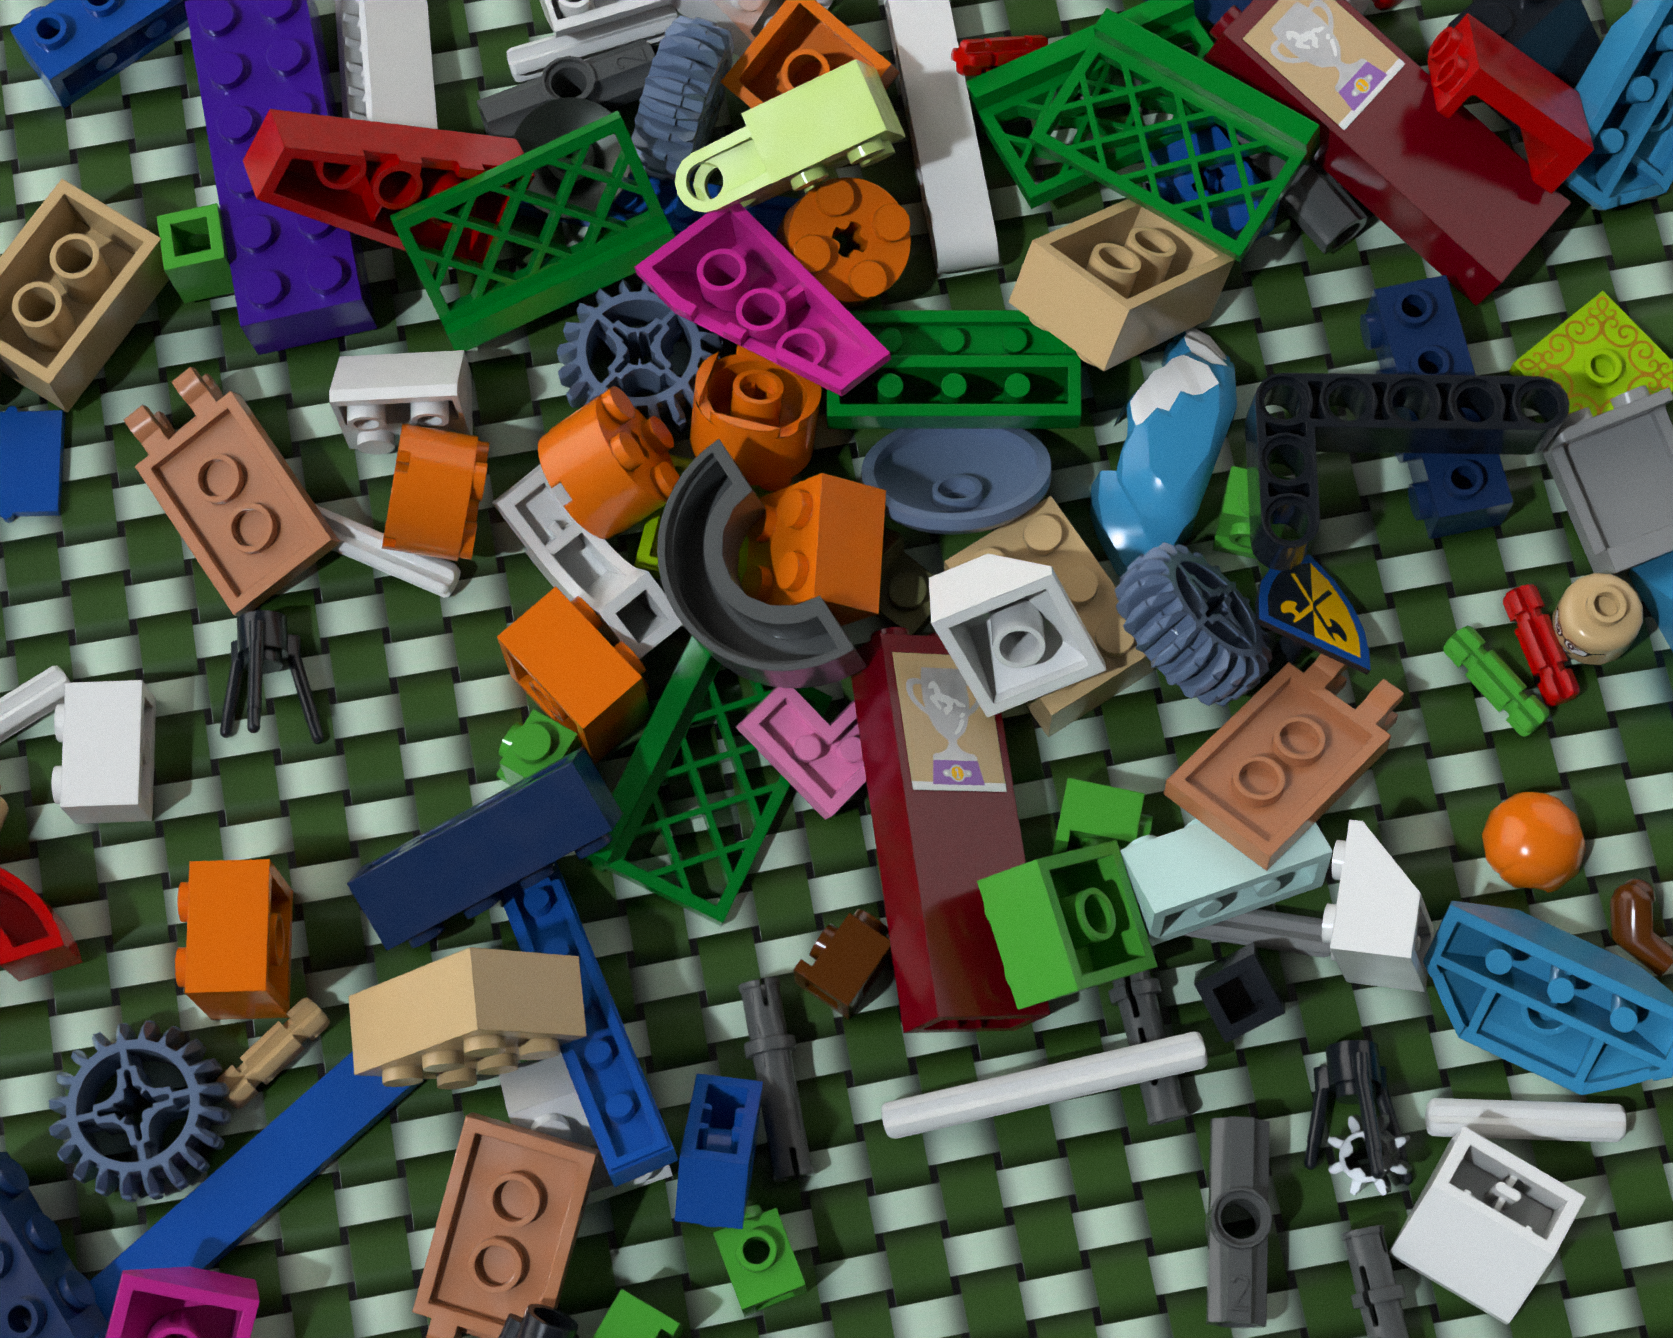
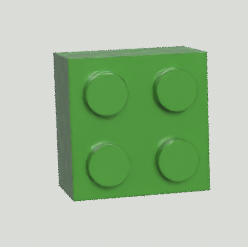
M1117 840L1035 859L977 881L984 902L985 915L991 924L1004 965L1005 978L1011 988L1018 1010L1158 967Z

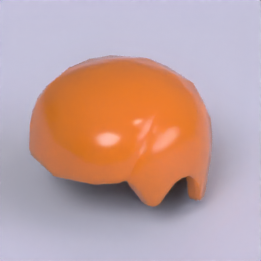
M1522 792L1514 794L1490 811L1482 832L1487 863L1495 872L1499 873L1501 879L1515 888H1535L1544 890L1547 893L1559 890L1579 873L1586 852L1585 840L1578 816L1559 798L1545 793Z

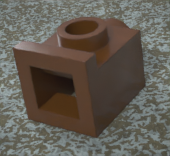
M857 909L854 915L849 913L839 928L830 923L823 930L810 951L809 956L816 960L811 966L800 959L793 969L795 984L849 1020L892 959L890 940L886 938L889 933L888 928L877 918L861 909Z

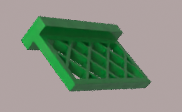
M1148 0L1119 13V15L1177 47L1192 42L1198 51L1197 58L1201 60L1204 59L1214 45L1195 16L1193 0ZM1096 24L965 81L974 125L980 135L986 133L1031 209L1095 180L1030 143V139L1005 134L1001 126L1018 118L1025 117L1037 120L1034 126L1035 129L1094 39V26ZM1100 59L1087 79L1090 96L1094 97L1125 89L1126 87L1109 84L1111 78L1122 73V71ZM1155 94L1136 99L1140 116L1143 108L1172 114V119L1179 118L1175 100L1170 97ZM1130 101L1123 102L1124 104L1130 105ZM1184 106L1186 116L1197 113ZM1098 109L1094 110L1099 135L1108 136L1136 128L1132 109L1125 124L1097 118ZM1087 112L1084 115L1076 114L1061 118L1058 123L1060 126L1077 129L1072 144L1086 141L1089 132L1092 133ZM1212 122L1189 128L1190 135L1214 125L1219 126V124ZM1182 130L1148 138L1146 142L1149 153L1179 141L1184 137ZM1139 141L1117 146L1115 150L1104 154L1107 168L1114 172L1143 160ZM1017 153L1023 154L1021 159L1019 158ZM1085 154L1087 157L1099 163L1098 156L1096 154ZM1034 157L1064 163L1059 175L1035 184L1028 171Z
M1106 8L1094 26V39L1030 135V143L1241 262L1302 166L1308 167L1320 148V125ZM1100 59L1123 72L1126 84L1125 89L1090 97L1087 79ZM1131 76L1145 84L1133 86ZM1082 88L1084 99L1073 102ZM1163 93L1175 100L1179 118L1147 126L1142 125L1136 99ZM1130 101L1136 128L1100 137L1094 110ZM1184 106L1197 113L1186 116ZM1087 112L1093 135L1092 140L1066 145L1050 136L1061 118ZM1215 122L1227 129L1231 143L1230 148L1198 156L1195 155L1189 128ZM1182 130L1188 158L1153 167L1146 139ZM1236 134L1250 143L1239 145ZM1139 141L1146 169L1119 175L1107 168L1103 150ZM1267 151L1286 162L1276 179L1249 186L1242 157ZM1097 152L1099 163L1085 154ZM1235 159L1242 188L1205 196L1199 168ZM1192 170L1198 199L1173 205L1160 198L1156 179ZM1149 181L1151 192L1137 184ZM1265 195L1255 210L1252 198ZM1245 200L1249 220L1236 240L1213 228L1209 212L1210 208ZM1202 211L1204 222L1190 215V213Z
M618 111L390 215L397 234L445 328L454 350H464L465 352L599 290V287L602 289L636 273L634 268L636 265L675 237ZM615 134L621 151L612 172L583 163L592 143ZM574 152L571 159L564 157ZM547 164L567 170L555 199L526 189L533 171ZM628 165L635 180L623 177ZM578 174L607 183L595 212L567 203ZM517 179L515 185L508 184V182ZM618 188L642 195L648 211L627 221L607 216ZM488 191H494L510 197L499 225L469 216L476 197ZM521 201L550 210L539 238L510 229ZM460 205V207H459V209H458V212H457V211H454V210H450V209H452V208H454V207ZM562 214L590 222L583 241L570 247L551 242ZM432 217L453 223L442 251L418 244L410 227ZM464 227L494 236L483 264L453 255ZM602 227L608 228L600 233ZM505 240L534 249L527 267L514 273L494 267ZM545 253L552 254L551 256L543 259ZM425 259L437 262L433 274ZM448 266L478 275L471 293L449 303L446 302L440 286ZM489 279L495 280V282L487 285Z
M692 636L612 794L623 813L613 830L610 831L613 840L605 847L582 858L580 861L601 872H604L606 869L721 926L787 793L790 783L780 774L776 783L754 790L751 789L740 757L758 752V750L751 743L736 747L725 716L758 705L772 690L764 692L761 683L749 680L754 696L722 706L713 682L721 663L714 659ZM814 687L794 688L823 718L833 697ZM707 694L712 709L697 713ZM716 718L727 751L694 762L685 736L690 726ZM678 750H680L685 765L669 770ZM731 760L742 794L709 804L697 771ZM688 774L699 808L666 818L657 792L662 782ZM770 795L760 815L755 799ZM746 803L754 830L749 839L724 847L712 813ZM650 806H652L656 822L641 826ZM703 817L714 850L681 861L669 827ZM660 831L671 865L647 872L625 861L624 858L635 838ZM743 851L734 871H732L727 856ZM718 859L727 885L717 905H714L692 894L684 870ZM675 873L679 887L662 879V877Z

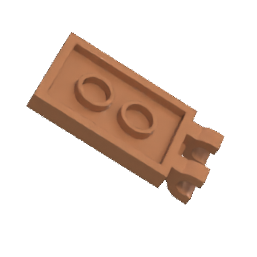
M189 367L174 379L172 384L196 415L193 419L175 432L164 413L158 411L153 415L147 406L141 405L126 417L124 422L149 454L135 468L233 615L240 616L255 610L341 542L242 396L233 391H229L223 396L211 375L204 374L201 377L195 368Z
M1320 654L1304 673L1288 662L1166 780L1164 795L1267 871L1387 751L1391 735L1387 731L1396 723L1398 714L1392 710L1403 700L1404 693L1383 679L1369 693L1366 699L1354 709L1336 696L1346 685L1347 678L1342 676L1341 673L1349 666L1323 654Z
M474 1112L466 1115L412 1311L413 1313L431 1318L426 1338H461L462 1332L479 1338H498L508 1314H516L523 1318L527 1306L531 1304L558 1308L600 1155L598 1149Z

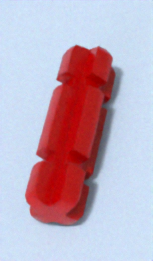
M1025 35L1024 37L963 39L960 42L959 48L952 49L951 60L956 62V71L962 76L981 75V73L983 74L1048 45V38L1043 35Z
M1527 584L1510 590L1503 598V605L1510 622H1517L1518 628L1514 631L1533 676H1540L1541 682L1537 686L1544 703L1552 707L1573 700L1579 694L1580 687L1573 670L1565 669L1564 662L1568 661L1555 634L1549 614H1542L1541 608L1545 604L1538 588L1534 584Z

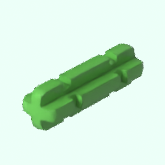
M1467 625L1459 629L1446 641L1443 647L1444 653L1458 668L1464 665L1468 669L1465 676L1498 712L1505 710L1509 714L1506 721L1519 735L1526 737L1535 732L1546 722L1550 715L1549 710L1534 694L1530 697L1525 694L1524 690L1527 686L1493 649L1487 652L1483 648L1486 641L1473 627Z

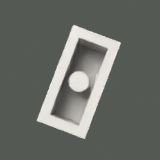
M143 680L65 683L64 704H57L54 713L56 739L58 742H63L62 765L54 766L51 784L55 804H60V808L75 824L152 821L156 698Z

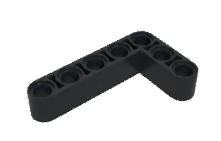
M1278 373L1270 375L1257 388L1245 421L1250 543L1253 554L1264 566L1279 571L1294 568L1306 556L1318 533L1320 524L1316 452L1535 454L1548 446L1567 417L1570 405L1567 393L1560 384L1552 379L1539 376ZM1270 405L1281 406L1290 413L1292 419H1277L1270 415L1265 407ZM1329 407H1344L1351 411L1355 420H1342L1336 417ZM1394 408H1408L1414 412L1419 421L1412 422L1402 419L1394 411ZM1457 408L1471 409L1478 414L1482 422L1468 421L1462 417ZM1521 409H1531L1539 413L1544 419V423H1536L1529 420L1522 413ZM1280 464L1288 467L1294 473L1295 479L1285 480L1278 478L1269 470L1268 465ZM1279 523L1288 525L1295 530L1299 539L1293 541L1281 539L1273 532L1271 525Z

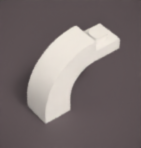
M541 464L495 499L492 504L527 548L524 550L550 584L553 587L556 586L570 602L577 596L581 597L600 618L603 626L598 630L613 647L622 641L641 659L683 624L673 611L666 594L648 571L632 566L605 539L592 535L570 516L563 506L572 501V498L561 483L551 488L543 473Z

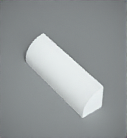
M335 0L343 118L438 129L427 0Z

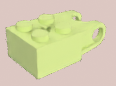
M855 59L741 113L746 126L691 153L683 159L676 171L675 186L677 194L684 205L694 211L712 213L724 210L738 203L745 209H749L791 189L794 191L804 189L805 194H807L828 179L839 178L836 169L849 163L851 165L859 163L861 168L877 163L893 155L895 150L892 143L906 136L877 69ZM700 165L695 174L693 184L695 196L690 189L689 181L693 170ZM719 169L723 176V187L720 193L715 198H712L708 191V181L712 173Z

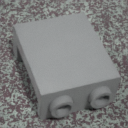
M1646 385L1634 388L1610 400L1614 408L1613 410L1593 417L1589 407L1568 414L1548 446L1542 450L1593 573L1617 575L1651 559L1653 560L1673 552V425L1666 411V404L1673 401L1670 387L1651 395Z

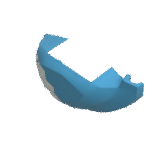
M1193 327L1174 336V341L1168 343L1164 350L1162 368L1154 370L1122 407L1115 425L1127 409L1128 429L1117 470L1100 471L1091 485L1089 514L1097 538L1119 577L1128 571V565L1141 554L1145 555L1150 549L1158 547L1164 542L1174 546L1182 545L1191 537L1197 512L1230 424L1232 426L1237 408L1234 364L1230 362V357L1222 352L1211 336Z

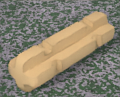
M307 997L301 999L286 1013L289 1019L283 1025L278 1021L240 1057L243 1063L238 1068L231 1065L216 1079L215 1082L225 1083L229 1087L230 1093L224 1098L230 1105L237 1109L243 1108L259 1093L255 1088L261 1082L267 1085L305 1049L302 1043L307 1038L313 1042L329 1026L328 1016L314 1001Z

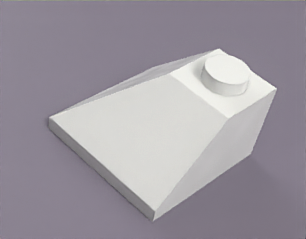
M985 554L929 577L931 624L987 718L1106 671L1104 659L1052 566Z

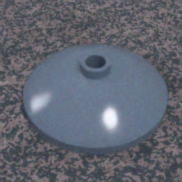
M897 429L879 440L868 451L863 460L861 470L862 484L886 490L885 516L898 524L914 530L949 535L987 531L1018 519L1044 497L1052 479L1051 459L1046 447L1039 439L1024 429Z

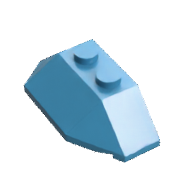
M1640 0L1611 26L1574 89L1579 92L1594 150L1568 176L1563 184L1597 210H1607L1618 205L1664 194L1673 182V0Z
M1451 901L1424 956L1423 963L1429 976L1433 979L1458 1038L1579 1095L1626 1087L1650 1079L1657 1081L1672 1078L1673 992L1650 973L1631 961L1518 909Z

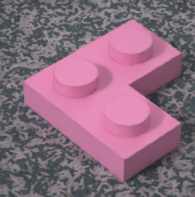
M775 687L736 726L740 733L825 820L832 817L866 782L854 700L828 724L794 688Z

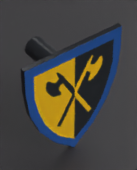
M1310 554L1306 555L1302 562L1292 569L1283 571L1268 570L1257 588L1255 601L1256 624L1282 635V637L1271 650L1273 659L1268 663L1269 671L1267 673L1274 677L1288 662L1293 664L1303 650L1308 647L1367 675L1371 668L1364 628L1352 604L1335 580Z

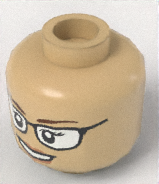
M1593 573L1578 578L1565 590L1552 615L1553 629L1560 645L1569 658L1582 664L1602 665L1619 658L1633 643L1643 624V605L1637 592L1625 580L1612 574Z

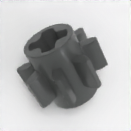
M1358 1114L1348 1117V1126L1352 1132L1350 1136L1333 1135L1328 1138L1327 1142L1331 1146L1340 1149L1339 1162L1333 1164L1328 1169L1329 1173L1338 1174L1344 1171L1353 1179L1350 1185V1194L1352 1195L1360 1193L1365 1188L1366 1183L1374 1181L1377 1191L1383 1196L1391 1192V1182L1387 1176L1388 1173L1391 1171L1397 1174L1411 1172L1412 1167L1407 1162L1399 1159L1400 1147L1406 1145L1411 1138L1409 1135H1401L1395 1138L1386 1129L1389 1125V1115L1387 1114L1380 1115L1377 1118L1381 1146L1384 1151L1382 1158L1385 1175L1381 1179H1375L1372 1176L1370 1163L1360 1165L1356 1159L1355 1153L1364 1148L1361 1137L1365 1141L1362 1119Z

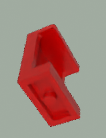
M1469 13L1463 17L1455 28L1447 27L1435 38L1429 49L1427 62L1437 112L1448 119L1472 95L1479 97L1520 127L1532 180L1552 194L1594 150L1579 92Z

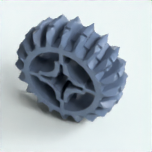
M680 15L666 29L664 38L660 40L656 56L652 59L649 74L645 78V86L639 99L638 113L634 120L635 128L631 137L648 176L663 181H675L676 171L682 160L691 153L707 146L712 139V133L719 118L721 105L725 99L726 87L721 83V80L731 69L734 52V41L731 31L717 26L715 22L700 17L693 19ZM699 166L693 170L690 178L693 176L694 172L698 170Z
M622 279L619 284L620 295L611 297L608 292L599 287L596 293L598 307L594 308L587 304L579 303L577 315L581 323L566 322L563 332L568 342L559 344L557 350L559 362L564 364L558 371L560 383L562 386L570 388L566 393L568 403L573 409L583 407L610 387L616 386L628 396L635 409H638L646 419L656 416L665 425L671 423L674 429L683 433L687 428L684 414L689 413L692 415L697 371L709 356L717 352L720 354L724 350L722 337L675 314L645 282L642 284L641 291L632 292L630 284ZM647 325L641 328H631V326ZM680 338L691 351L689 365L681 378L673 372L672 363L668 361L674 354L673 345ZM604 344L609 348L610 356L614 361L608 367L609 376L600 383L591 370L594 357L600 346ZM640 356L643 362L644 356H650L652 362L650 361L642 365L639 358L638 365H632L630 358L633 360L635 357ZM643 392L655 394L647 397H634L636 394Z
M1165 542L1158 547L1150 549L1145 555L1141 554L1128 565V571L1119 578L1120 584L1114 589L1119 601L1116 604L1118 614L1126 620L1123 627L1136 640V650L1143 652L1151 661V668H1157L1165 675L1169 685L1177 684L1185 696L1191 699L1197 697L1201 703L1208 706L1215 703L1224 707L1229 702L1238 700L1241 696L1246 695L1261 682L1260 678L1269 671L1268 663L1273 659L1271 650L1268 647L1270 644L1269 636L1260 628V625L1256 624V614L1249 606L1250 599L1241 595L1236 589V582H1230L1221 573L1219 566L1208 564L1201 553L1195 552L1192 554L1183 545L1178 544L1174 546Z
M145 1021L137 1039L133 1028L128 1023H119L116 1030L117 1042L114 1044L101 1032L93 1034V1045L98 1052L91 1058L79 1049L72 1051L71 1058L81 1067L76 1076L67 1072L56 1074V1081L68 1089L69 1093L68 1096L51 1098L49 1100V1108L56 1113L66 1115V1118L53 1123L49 1127L50 1135L56 1139H69L61 1146L57 1155L66 1164L79 1161L73 1176L81 1183L85 1184L96 1178L95 1191L105 1197L110 1196L119 1186L121 1198L127 1202L136 1201L144 1183L148 1196L153 1200H159L164 1197L165 1178L168 1177L170 1182L179 1190H184L189 1186L188 1177L183 1171L185 1167L190 1164L202 1173L208 1171L210 1164L199 1154L204 1145L213 1150H221L224 1147L225 1141L210 1130L212 1125L223 1126L231 1122V1114L227 1110L213 1107V1104L224 1101L225 1097L229 1095L230 1090L225 1083L212 1082L222 1071L220 1063L214 1058L201 1061L205 1055L206 1046L198 1039H194L184 1045L185 1033L179 1027L171 1026L161 1037L159 1026L154 1021ZM142 1062H162L178 1068L183 1074L188 1088L175 1091L170 1086L153 1088L151 1078L144 1072ZM117 1073V1087L114 1094L108 1100L94 1105L102 1087ZM143 1097L153 1107L143 1111V1122L138 1125L128 1115L138 1111V1100ZM187 1110H189L182 1132L164 1150L163 1135L166 1128L172 1122L187 1117ZM106 1131L110 1135L127 1133L130 1146L137 1150L139 1161L120 1162L107 1158L97 1145L93 1133Z

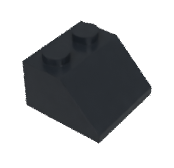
M1475 0L1447 26L1455 28L1463 17L1469 13L1573 89L1576 88L1601 45L1582 0ZM1484 102L1522 136L1521 129L1517 124Z

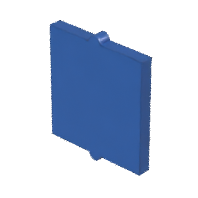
M10 406L6 409V412H0V517L5 522L11 523L16 517L61 516L65 413L63 410L18 411L15 406Z

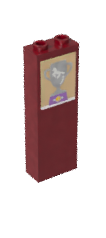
M1252 0L1243 12L1233 5L1209 32L1217 41L1203 61L1320 125V148L1313 157V160L1441 275H1447L1448 281L1475 306L1504 281L1571 203L1557 189L1550 194L1533 182L1529 164L1463 105L1448 119L1438 113L1430 75L1346 0Z
M890 627L875 631L871 634L870 641L856 649L867 667L852 675L851 680L903 1033L1015 1031L1049 1016L1050 1009L1048 1001L1020 1010L1017 1009L1011 988L1005 978L1004 965L991 924L985 915L984 902L977 883L980 879L1026 863L1002 713L986 717L937 632L928 636L909 635V630L904 627Z

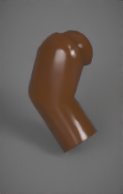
M1630 879L1617 887L1611 897V936L1618 946L1658 977H1661L1673 963V946L1653 931V903L1656 901L1653 887L1642 879Z

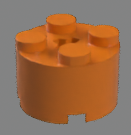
M852 177L833 178L813 188L787 211L779 225L776 240L846 309L872 300L889 289L898 280L907 264L910 253V219L906 210L886 190L875 183ZM840 233L848 238L847 245L853 249L852 252L844 257L838 253L840 243L833 239Z
M740 345L736 347V354L718 359L719 352L709 356L699 367L695 379L690 430V444L695 458L708 446L720 439L750 485H759L768 491H778L788 487L792 483V477L800 473L808 465L814 452L821 402V386Z
M616 386L610 387L552 427L538 441V456L549 485L553 488L560 482L572 498V501L563 507L582 528L600 539H610L616 534L625 532L664 506L680 478L668 453L674 447V439L667 426L656 416L646 419L638 409H635L628 396Z
M402 423L382 549L458 561V558L471 560L477 530L476 520L479 501H482L487 474L490 442L478 441V436Z

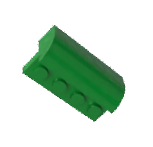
M848 310L890 352L891 360L844 396H840L827 389L828 429L1079 428L1081 420V359L1075 350L1056 336L1033 325L1029 317L1020 310Z

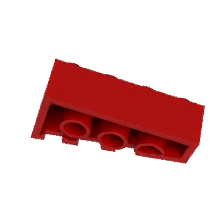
M269 109L243 159V163L257 200L406 251L391 221L390 215L524 154L518 140L514 138ZM532 173L530 181L527 185V190L535 177L534 173ZM517 179L508 182V184L515 185ZM488 191L476 197L469 216L499 225L510 197L494 191ZM458 205V206H456V207H454V208H452V209H450V210H454V211H457V212H458V209H459L460 205ZM432 217L410 227V230L418 244L442 251L453 223ZM464 227L453 255L483 264L494 236Z

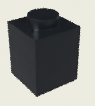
M1254 942L1195 972L1194 985L1225 1043L1285 1014V999Z

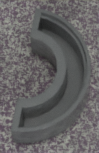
M720 439L716 440L702 451L682 473L667 500L660 522L657 547L659 573L665 594L676 616L714 659L734 673L757 683L782 688H809L837 682L863 670L867 665L821 596L798 605H768L744 593L738 577L739 550L748 530L762 517L766 509Z

